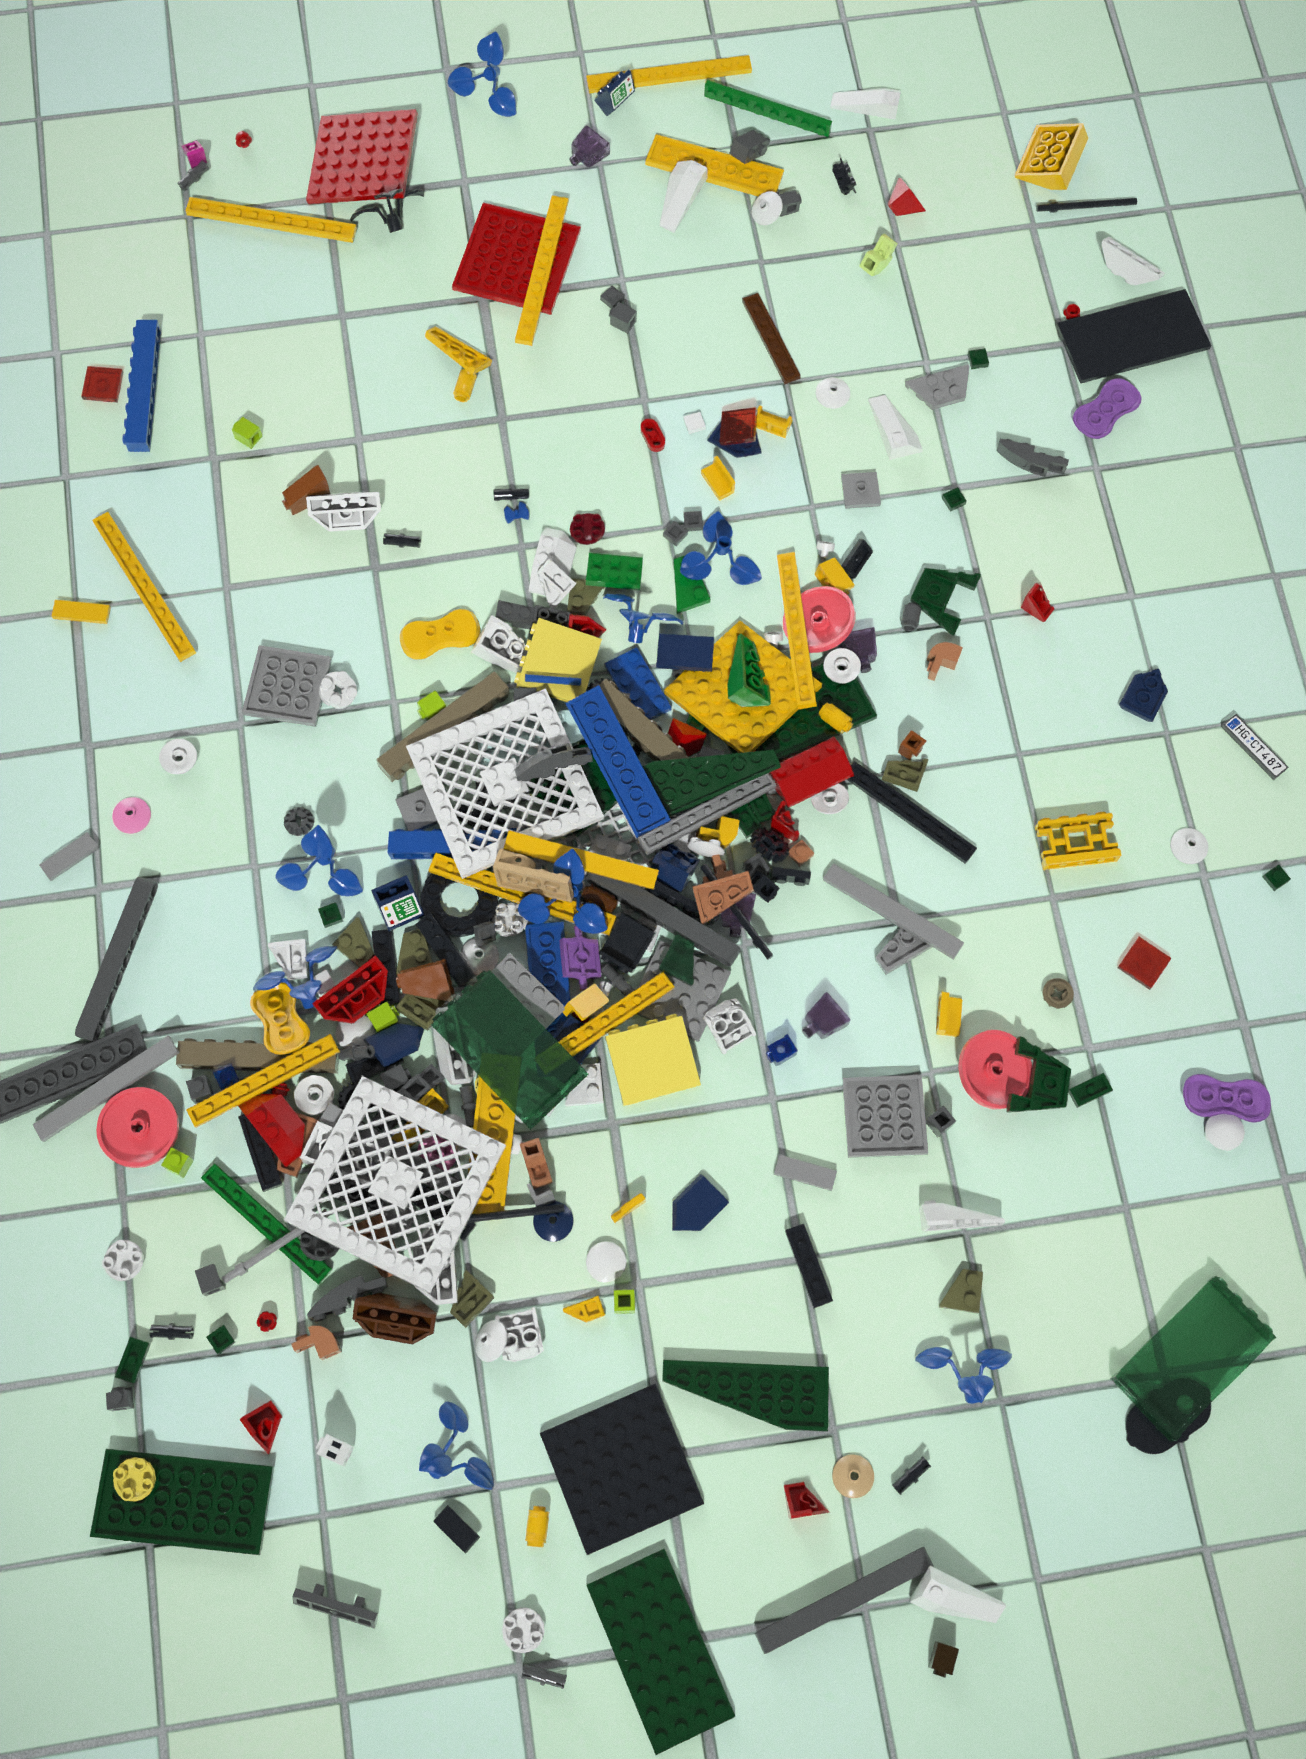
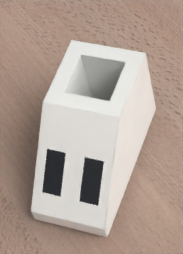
M326 1434L325 1438L321 1437L316 1446L318 1455L344 1467L355 1448Z

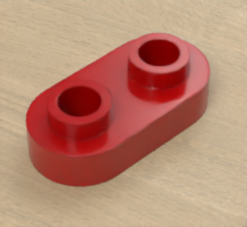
M653 419L642 421L640 432L648 448L653 452L662 451L665 448V437L657 422Z

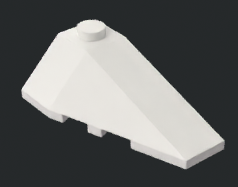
M879 88L833 93L830 109L895 120L901 91Z
M693 160L681 161L676 164L669 176L659 224L660 227L672 233L676 232L708 178L707 167Z
M886 395L868 399L889 460L923 452L918 435Z
M491 615L471 653L489 663L514 673H521L522 667L519 665L522 656H526L528 651L524 650L526 646L524 644L525 641L521 637L519 638L507 623Z
M935 1200L924 1201V1204L919 1207L922 1232L1002 1226L1005 1223V1218L944 1203H936Z
M932 1566L928 1567L909 1600L928 1612L997 1623L1006 1608V1603Z

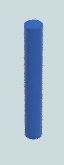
M525 674V682L581 686V678Z

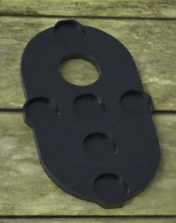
M1178 1378L1170 1381L1158 1390L1153 1389L1145 1399L1133 1406L1128 1412L1125 1421L1126 1441L1131 1447H1135L1146 1454H1160L1169 1450L1177 1443H1184L1189 1439V1435L1208 1421L1211 1414L1210 1391L1206 1386L1188 1378ZM1182 1395L1188 1396L1193 1401L1194 1407L1189 1414H1183L1177 1409V1399Z

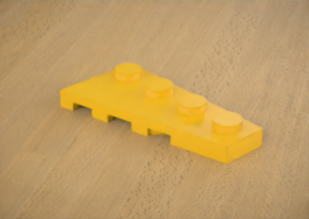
M436 326L426 330L425 338L472 375L491 366L492 359Z

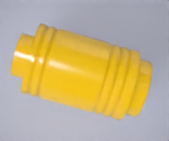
M466 369L460 370L453 392L454 398L460 402H467L470 399L477 378L476 374L472 375Z
M826 703L819 711L820 718L841 734L849 732L853 726V723H851L853 719L832 703Z
M533 1506V1510H528L525 1541H527V1546L544 1547L547 1539L550 1512L546 1511L544 1506Z

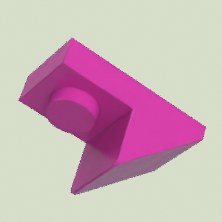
M197 140L181 146L192 169L201 160L207 163L204 149Z

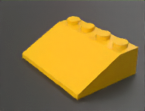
M1084 124L1036 125L1014 175L1015 178L1050 190H1067L1089 139Z

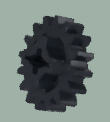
M758 827L751 835L750 842L753 843L751 846L756 848V853H761V857L768 859V861L772 859L775 863L778 861L782 862L787 858L790 848L787 847L788 843L784 841L785 838L779 837V833L772 829L768 831L766 827L762 829Z

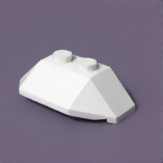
M1107 237L1101 242L1107 268L1114 275L1123 277L1125 282L1130 285L1156 281L1166 274L1111 237Z
M379 492L337 493L306 497L308 516L329 532L366 529L381 511Z
M545 528L541 533L531 570L530 593L545 596L537 571L548 559L553 561L568 576L570 575L577 547L564 531Z
M456 1006L436 1009L433 1032L440 1072L451 1085L470 1083L481 1067V1053L477 1033L454 1010Z
M443 1222L434 1225L436 1233L439 1232ZM431 1226L427 1227L422 1233L423 1239L434 1236ZM433 1241L425 1243L427 1253ZM422 1245L413 1247V1258L424 1254ZM455 1248L431 1293L415 1286L416 1289L436 1305L458 1303ZM422 1259V1260H420V1261H417V1262L420 1263V1264H422L423 1261H424V1259Z

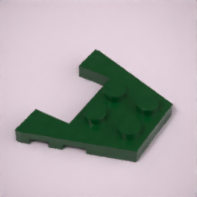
M924 568L910 601L918 604L925 614L951 635L955 636L961 619L945 613L946 606L956 584L975 591L981 574H966V572L961 571L953 573L948 572V570Z
M1018 1037L1015 1055L1033 1060L1028 1098L1009 1094L1006 1112L1065 1108L1067 1106L1072 1069L1053 1056H1048L1041 1051V1048L1027 1042V1039L1024 1037Z

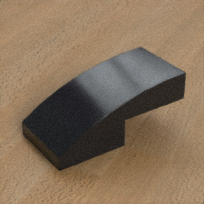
M448 1505L433 1520L465 1554L480 1538Z

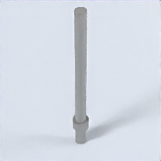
M295 1228L247 1261H241L235 1265L233 1270L222 1276V1280L226 1284L237 1276L244 1275L248 1272L249 1268L305 1231Z

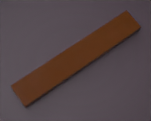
M756 293L742 298V303L784 385L800 379L801 375L759 294Z

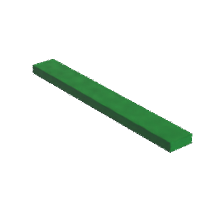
M215 1163L201 1177L207 1185L271 1243L291 1232ZM297 1237L279 1249L318 1285L333 1270L324 1261L312 1260L307 1257L301 1250L300 1239Z

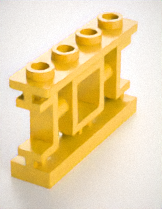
M1102 811L1095 815L1079 814L1076 817L1070 818L1069 816H1061L1053 820L1050 818L1040 819L1035 826V831H1037V837L1047 836L1049 850L1041 853V858L1043 859L1041 863L1042 869L1049 870L1117 862L1122 856L1121 850L1118 848V842L1108 843L1105 830L1113 827V814ZM1099 824V833L1091 834L1089 825ZM1062 828V838H1054L1052 829ZM1084 832L1086 846L1071 848L1068 833ZM1101 841L1102 850L1093 851V842ZM1064 845L1065 855L1055 856L1057 853L1055 846Z

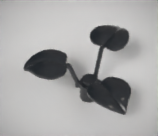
M393 189L388 192L379 193L374 198L386 197L390 214L386 215L387 219L379 207H372L355 212L350 220L352 222L358 215L365 212H377L383 219L384 224H387L390 233L402 230L400 221L401 200L408 196L424 197L423 190H412L405 193L404 198L395 199L397 200V214L396 212L393 213L389 197L393 198L396 193H400L403 190Z

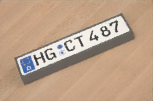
M1237 714L1221 726L1273 781L1289 768Z

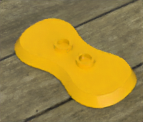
M466 609L453 610L444 617L434 621H412L406 624L400 631V644L404 653L412 659H425L443 648L469 647L477 641L481 633L479 621L473 612Z
M283 982L269 990L255 991L250 1000L252 1011L261 1019L264 1025L263 1040L265 1047L270 1052L278 1055L289 1054L301 1049L310 1037L308 1025L296 1012V998L290 996L289 992L291 989Z

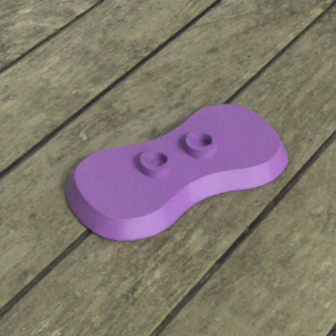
M1116 378L1109 380L1105 383L1095 400L1076 409L1073 415V422L1085 436L1091 439L1103 438L1112 431L1115 422L1121 416L1133 412L1139 407L1142 400L1141 394L1134 385L1124 379Z
M1195 1074L1187 1078L1184 1083L1183 1098L1185 1105L1195 1115L1211 1117L1229 1114L1248 1122H1261L1270 1114V1094L1267 1088L1258 1081L1244 1079L1236 1082H1224L1205 1074Z

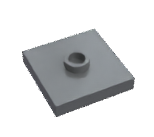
M877 472L841 474L845 509L879 507L881 505Z
M424 788L395 799L408 831L424 829L438 823Z

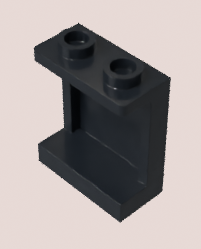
M623 912L619 916L618 922L603 948L598 953L602 955L601 959L605 962L617 964V968L626 974L628 972L633 973L657 931Z

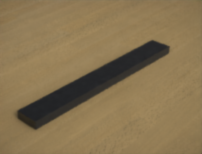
M855 761L852 763L851 768L854 776L846 780L964 864L969 861L977 847Z

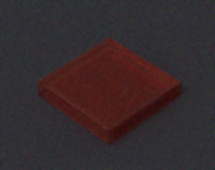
M87 366L81 395L82 399L118 403L123 370Z
M756 407L722 411L721 446L755 442L758 412Z
M1138 937L1117 968L1150 990L1172 958L1141 937Z

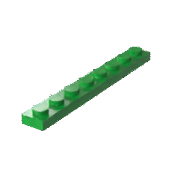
M709 80L705 83L704 97L811 131L821 136L829 137L831 133V120Z

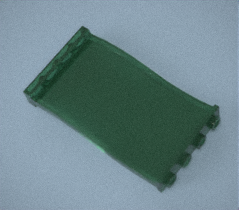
M484 970L476 977L478 981L473 986L467 985L461 991L463 995L458 1000L454 998L447 1004L448 1009L444 1013L440 1011L432 1019L434 1023L431 1026L531 1130L589 1074L490 970L487 972Z
M1216 1275L1211 1277L1110 1378L1170 1442L1177 1441L1200 1413L1277 1338L1273 1334L1272 1328L1265 1323L1263 1324L1258 1319L1257 1313L1253 1309L1247 1308L1243 1303V1299L1227 1287L1228 1284L1225 1280Z

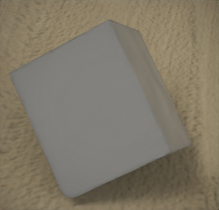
M531 1183L526 1184L536 1207L546 1206L555 1202L549 1185L533 1189Z

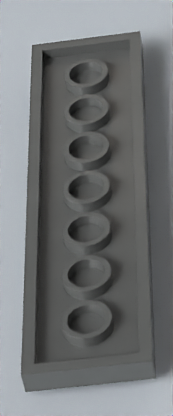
M134 1024L1 1080L0 1124L92 1086L147 1050L138 1024Z

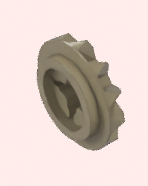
M1051 979L1043 987V1001H1046L1049 1007L1056 1009L1065 1008L1073 1000V988L1064 979ZM1055 990H1057V992L1064 991L1060 996L1061 999H1059L1057 996L1051 997L1055 993Z

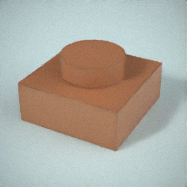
M803 840L799 841L789 851V856L799 867L815 854Z

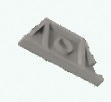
M967 364L905 381V387L913 390L916 393V397L924 401L931 410L963 402L966 398L970 366Z

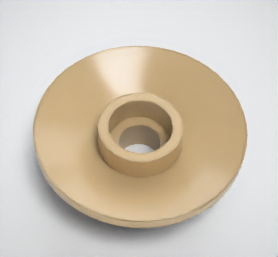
M859 1455L844 1456L837 1461L833 1468V1484L843 1496L860 1498L866 1495L873 1486V1468L865 1458ZM852 1472L857 1473V1480L851 1479L850 1474Z

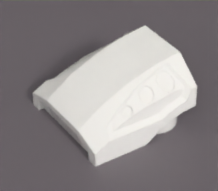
M736 998L723 1001L707 1011L703 1017L723 1055L747 1038L756 1036L750 1019Z
M532 1307L531 1310L510 1315L495 1316V1320L503 1323L507 1330V1344L502 1353L503 1360L517 1362L534 1358L544 1351L535 1307Z

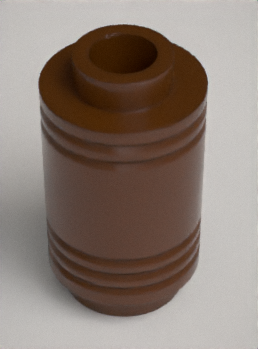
M592 884L590 887L586 886L582 893V897H584L583 902L594 903L602 911L611 914L614 912L619 901L616 899V896Z

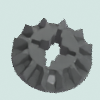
M303 806L288 810L284 817L285 829L294 836L307 834L314 825L312 813ZM296 815H298L300 819H304L301 820V827H299V825L296 822H293L296 821Z

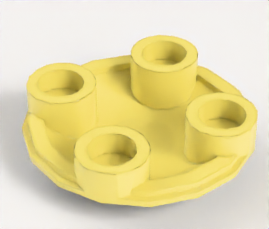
M134 1457L127 1459L113 1472L115 1490L124 1501L135 1502L142 1500L154 1488L156 1481L155 1470L143 1458Z

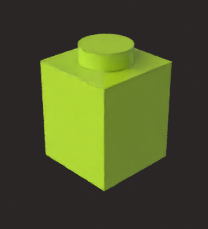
M244 417L233 425L232 432L234 438L250 449L263 437L260 427Z
M436 690L417 702V713L422 720L426 719L428 721L446 708L445 702Z
M387 1002L367 1013L376 1032L399 1023L397 1019L399 1013L394 1005L390 1007Z
M171 1147L161 1166L184 1178L194 1160Z
M614 1290V1314L635 1313L634 1290Z

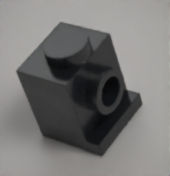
M756 871L751 877L754 888L753 892L767 903L776 897L777 891L780 888L767 876Z

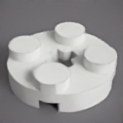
M345 671L328 673L320 683L319 696L326 705L335 707V709L348 707L357 695L356 684ZM335 686L342 689L341 694L334 692Z

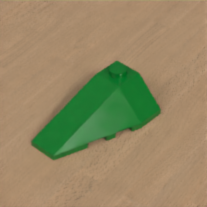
M742 634L738 635L727 684L728 699L741 707L769 706L771 704L770 689L768 685L764 684L763 677L765 674L758 665L760 659L755 644Z

